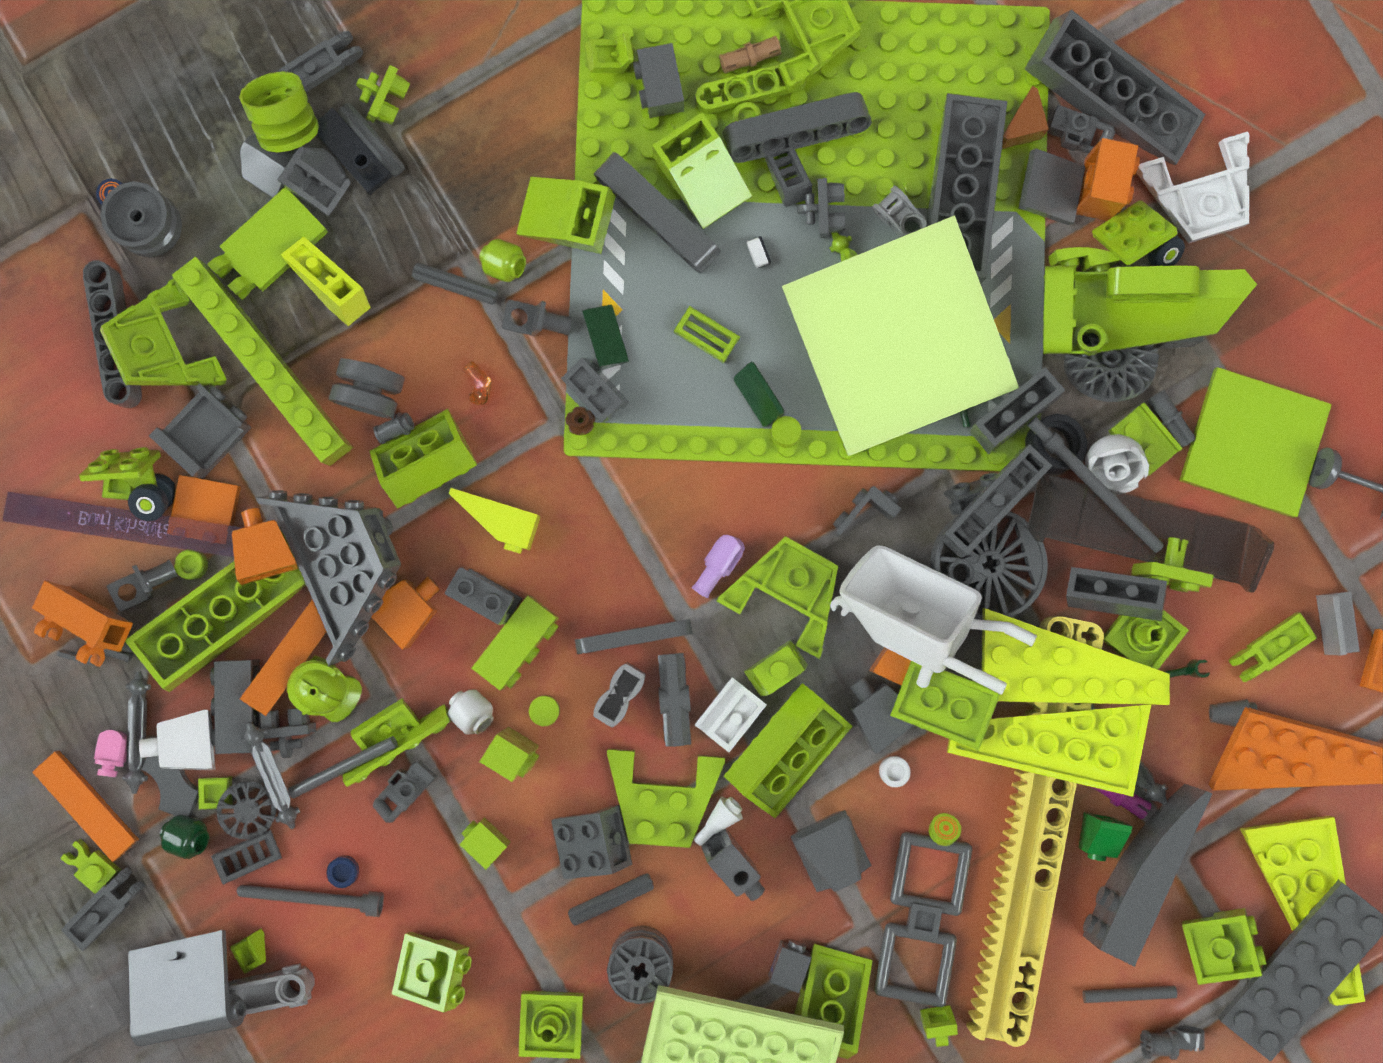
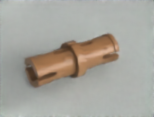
M777 36L758 43H745L742 48L719 55L723 72L726 74L748 65L750 67L756 66L757 62L781 55V47Z

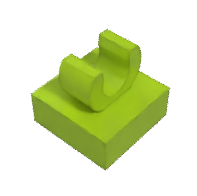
M950 1005L920 1009L921 1022L927 1039L935 1038L936 1047L948 1046V1036L958 1035L957 1023Z

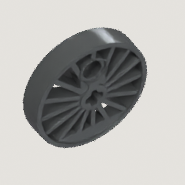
M1009 511L1004 516L1009 521L997 543L996 525L988 533V541L984 538L967 557L952 558L940 556L943 544L945 543L938 537L957 517L945 525L934 542L930 557L931 569L940 572V562L948 563L944 568L943 574L956 580L953 576V569L956 565H961L966 571V576L961 583L967 586L975 583L972 588L978 592L983 585L980 614L976 613L974 619L982 620L983 608L989 609L991 586L999 613L1013 617L1023 612L1036 600L1045 584L1048 561L1043 541L1029 522ZM1013 527H1015L1017 538L1003 548ZM1020 544L1022 552L1006 556ZM1024 558L1026 566L1007 564V562ZM992 560L994 566H991L990 570L984 569L982 564ZM1007 570L1028 572L1031 583ZM1006 578L1031 591L1025 600L1019 596ZM1000 585L1017 604V607L1010 611H1007Z

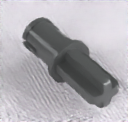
M1165 389L1148 399V402H1150L1162 420L1161 423L1166 425L1181 447L1187 446L1194 441V434L1181 416L1183 412L1177 410Z

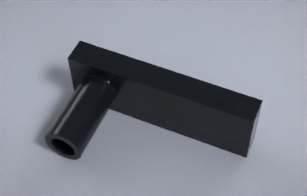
M333 108L317 120L319 129L316 135L369 195H372L392 178L390 172Z

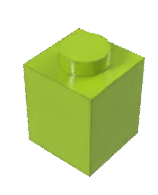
M484 817L479 823L473 820L461 833L465 839L459 845L487 870L511 842Z

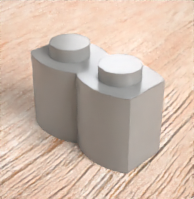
M628 662L622 665L613 675L610 689L597 701L593 716L611 728L616 726L625 716L630 700L641 690L645 681V673Z

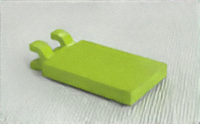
M284 187L219 246L225 253L215 257L207 265L222 279L234 268L241 277L234 279L227 286L243 300L256 286L262 291L267 289L290 268L281 256L284 251L303 236L315 245L328 231Z

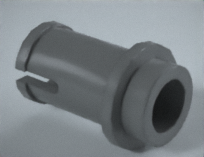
M399 412L395 415L394 419L375 426L373 431L376 439L384 444L402 434L409 435L411 430L414 429V422L408 413L402 414Z

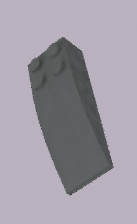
M1069 10L1053 19L1025 67L1027 72L1069 104L1088 116H1094L1099 121L1114 126L1115 134L1159 158L1164 157V160L1172 165L1178 163L1206 115L1073 10Z
M947 93L933 173L927 226L955 215L979 282L982 284L987 275L1007 101Z
M1184 784L1167 800L1168 804L1162 805L1140 829L1121 856L1106 885L1099 889L1096 895L1097 905L1093 914H1089L1083 924V937L1099 950L1135 967L1212 793Z

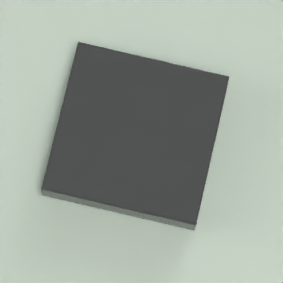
M1037 148L1031 150L1019 208L1066 225L1074 224L1085 166Z

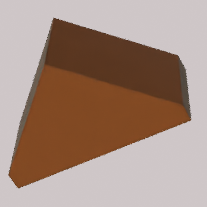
M1031 87L1005 130L1002 149L1041 140L1049 130L1039 91L1036 87Z

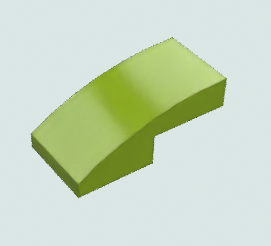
M1089 247L1058 249L1048 257L1050 266L1077 265L1078 267L1080 263L1082 272L1108 271L1120 260L1110 251Z

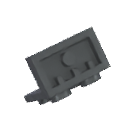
M620 805L609 806L594 813L559 817L552 820L564 879L610 875L633 865Z

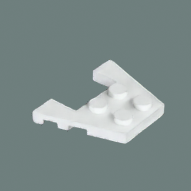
M1248 132L1222 139L1218 143L1227 170L1173 186L1164 157L1139 164L1137 175L1188 243L1245 227L1249 224V186H1247V169H1249V157H1247Z

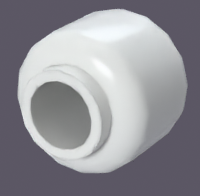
M475 689L466 692L459 691L449 701L451 705L448 711L450 720L467 735L481 734L491 725L494 719L492 716V704Z

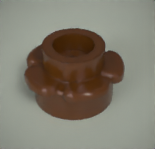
M575 407L573 412H569L566 416V424L569 425V431L575 435H586L594 428L595 415L590 410L587 411L585 407ZM582 418L583 422L579 423L578 419Z

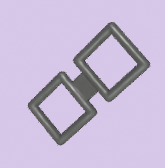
M910 832L902 833L890 901L895 905L909 907L906 925L890 922L885 926L874 991L878 996L936 1007L946 1005L957 938L954 934L940 932L939 927L942 913L954 916L962 913L972 855V846L970 844L956 841L950 846H941L935 843L930 836ZM912 845L959 854L951 902L903 894ZM896 936L943 945L935 993L888 985Z

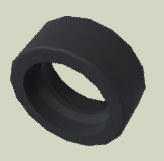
M1057 413L1040 420L1047 428L1052 427L1061 431L1067 438L1069 450L1080 461L1083 460L1087 451V438L1084 429L1075 419L1068 415ZM1029 429L1025 437V447L1030 444L1052 465L1046 473L1058 474L1069 470L1070 468L1062 460H1056L1047 453L1042 445V440Z

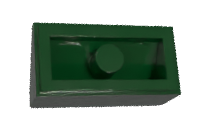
M607 305L582 310L600 370L629 362L613 306Z
M751 361L734 376L733 380L762 426L767 427L776 419L782 417L785 410L755 363Z

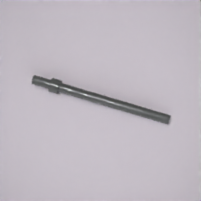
M1037 417L1028 423L1027 426L1043 441L1042 445L1051 454L1055 453L1154 553L1163 548L1164 544L1063 444L1065 441L1056 432L1052 433Z

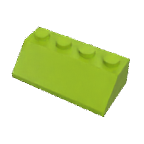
M802 683L771 718L759 735L752 740L742 755L732 764L724 777L744 797L773 818H776L853 726Z

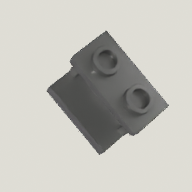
M199 383L196 387L199 393L165 429L156 427L149 437L192 477L204 479L252 427L245 421L248 416L235 405L230 407L223 401L226 396L214 385L207 387Z
M464 568L457 570L444 593L498 625H505L523 599L473 569L466 570Z

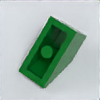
M1084 812L1078 848L1088 853L1087 858L1106 861V857L1118 858L1132 832V826L1114 817Z

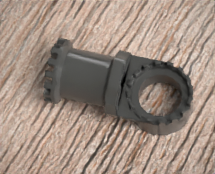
M1178 1026L1175 1028V1031L1168 1030L1166 1034L1150 1033L1149 1030H1142L1140 1034V1041L1143 1042L1140 1043V1046H1143L1141 1051L1144 1059H1151L1152 1056H1168L1171 1060H1177L1180 1049L1197 1051V1048H1199V1051L1205 1049V1031L1193 1026Z

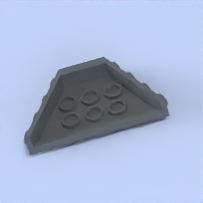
M270 490L268 491V496L255 497L258 504L273 507L333 645L326 658L328 666L341 661L346 662L355 653V645L359 638L367 632L369 628L368 622L372 615L382 606V598L387 589L395 583L397 579L396 573L401 566V562L377 508L364 506V501L346 500L345 503H338L337 497H319V500H315L312 494L306 493L293 494L292 497L287 496V491Z

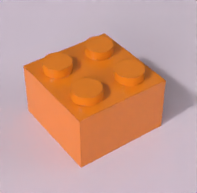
M1102 138L1085 157V171L1076 215L1108 221L1117 213H1120L1126 204H1130L1134 194V186H1130L1132 175L1137 173L1140 164V157L1136 156L1138 145Z

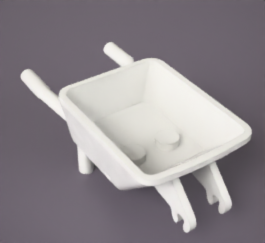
M880 545L873 547L858 561L841 585L839 591L841 596L834 598L830 605L832 611H835L839 605L842 606V616H846L848 612H853L874 642L921 665L916 683L922 688L928 687L933 672L940 673L948 667L1002 695L1007 686L1006 682L957 660L953 656L968 636L970 629L1003 632L1031 647L1037 638V635L1010 622L974 619L982 599L981 594L977 590L888 547Z

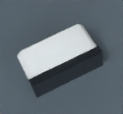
M762 236L746 242L756 268L771 264V259Z

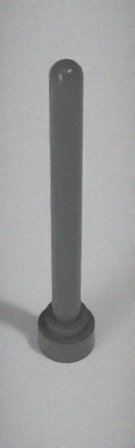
M240 885L236 891L239 897L360 909V912L370 917H380L384 902L383 892L369 891L368 894H363L362 897L251 885Z

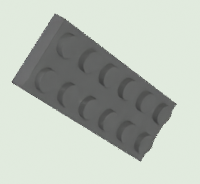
M1338 879L1266 961L1267 965L1261 967L1262 976L1253 977L1218 1016L1219 1020L1271 1062L1383 936V914Z

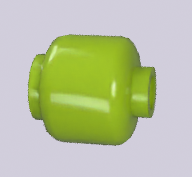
M494 239L488 245H485L480 252L479 259L482 270L488 276L504 282H511L515 278H519L524 272L526 258L523 256L522 249L515 244L501 239Z

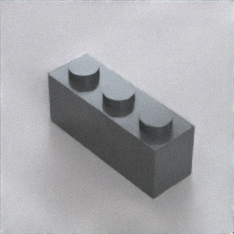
M1045 367L978 420L971 428L970 433L985 451L990 454L1057 401L1065 389Z
M1071 567L1066 594L1068 607L1162 621L1167 581Z
M260 659L214 662V667L210 672V681L214 686V698L211 700L210 708L212 716H215V728L211 732V743L215 747V754L251 753L252 745L248 743L243 744L241 738L245 737L247 722L251 721L258 727L259 712L242 702L240 698L260 672Z

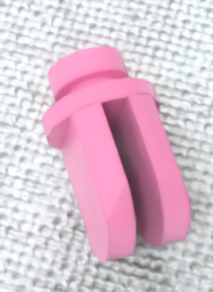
M106 730L98 736L94 764L102 765V768L98 769L97 775L116 777L117 771H114L115 766L123 767L124 763H126L127 734L121 731Z

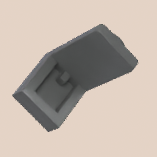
M875 486L869 488L868 491L862 488L852 500L855 507L849 514L843 511L833 523L836 529L832 534L839 537L867 502L889 520L895 518L901 510L897 505L899 500L887 490H884L882 493Z

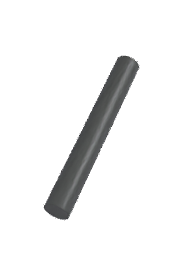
M1175 986L1083 990L1082 996L1084 1003L1177 998V989Z

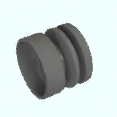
M647 926L631 927L622 932L612 945L607 966L608 981L614 992L627 1002L643 1004L655 1000L658 985L669 987L673 973L672 947L665 935L657 929ZM640 963H644L645 970L642 969L640 973L635 972V966L638 967Z

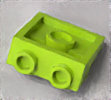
M1245 908L1215 912L1212 917L1182 921L1198 985L1262 976L1261 965H1267L1263 947L1255 946L1253 935L1258 934L1257 925L1253 915L1247 916Z
M414 932L405 933L392 995L443 1013L455 1009L461 1004L465 996V988L461 984L463 975L467 974L472 963L471 957L468 956L469 947L446 939L435 940Z

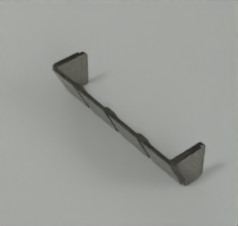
M1046 473L1037 482L1028 524V530L1037 542H1043L1046 537L1137 560L1164 564L1168 538H1179L1180 541L1184 539L1189 541L1183 563L1184 568L1214 575L1213 578L1240 584L1246 592L1250 593L1256 591L1274 551V542L1259 528L1249 523L1213 514H1205L1197 510L1144 499L1140 496L1109 489L1164 544L1160 551L1154 553L1085 483Z

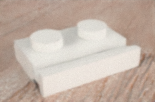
M731 677L697 720L695 726L726 751L730 752L767 704Z

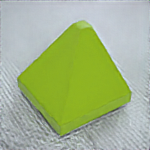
M262 928L230 947L244 973L266 962L265 939Z

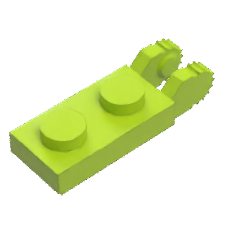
M1295 612L1247 645L1248 648L1239 651L1228 661L1232 666L1244 663L1245 660L1252 656L1255 657L1258 664L1244 670L1239 676L1243 682H1247L1264 671H1270L1317 639V636L1302 614Z

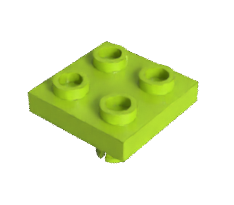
M1172 537L1168 538L1164 564L1157 562L1133 564L1131 576L1167 581V585L1170 584L1169 589L1187 593L1188 591L1199 592V589L1202 587H1211L1214 575L1184 568L1183 563L1189 541L1184 539L1180 541L1179 538Z
M1163 610L1162 621L1119 615L1104 634L1103 641L1124 658L1158 670L1189 630L1165 610Z
M522 991L518 1057L580 1059L584 993Z

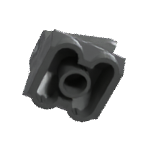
M845 810L835 812L798 830L791 836L817 892L830 888L836 892L862 879L861 873L872 866L853 828L852 821Z

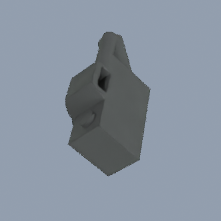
M1060 105L1054 110L1048 126L1049 130L1047 131L1048 134L1061 138V147L1071 151L1079 149L1090 153L1094 148L1090 144L1096 129L1103 130L1099 141L1102 138L1112 140L1116 133L1114 126L1101 122L1094 116H1088Z
M418 760L416 763L414 762L408 771L401 768L398 769L389 778V785L374 800L373 808L386 823L394 822L437 777L421 760ZM400 774L402 778L396 783L394 779ZM387 797L397 805L393 811L384 801Z

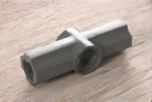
M684 653L658 655L661 686L658 687L660 714H663L665 746L691 745L689 722L691 707L689 685H686Z

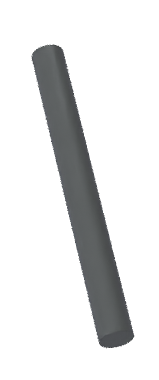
M391 736L289 787L288 793L290 797L294 799L398 747L397 740L394 736Z

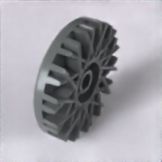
M1086 333L1082 337L1083 343L1088 347H1094L1099 344V338L1094 333ZM1152 344L1100 352L1091 356L1065 354L1064 369L1071 384L1084 395L1106 402L1125 401L1140 395L1151 385L1158 367V348L1153 349Z

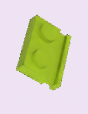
M1145 403L1137 406L1136 409L1108 430L1111 435L1129 436L1141 445L1149 464L1148 476L1172 458L1174 454L1183 449Z

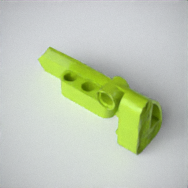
M1077 265L1045 266L1043 354H1084L1091 356L1100 352L1214 335L1219 332L1256 287L1257 283L1245 269L1199 270L1197 266L1114 267L1108 269V271L1076 272ZM1086 333H1094L1099 338V344L1094 347H1088L1083 343L1082 337Z

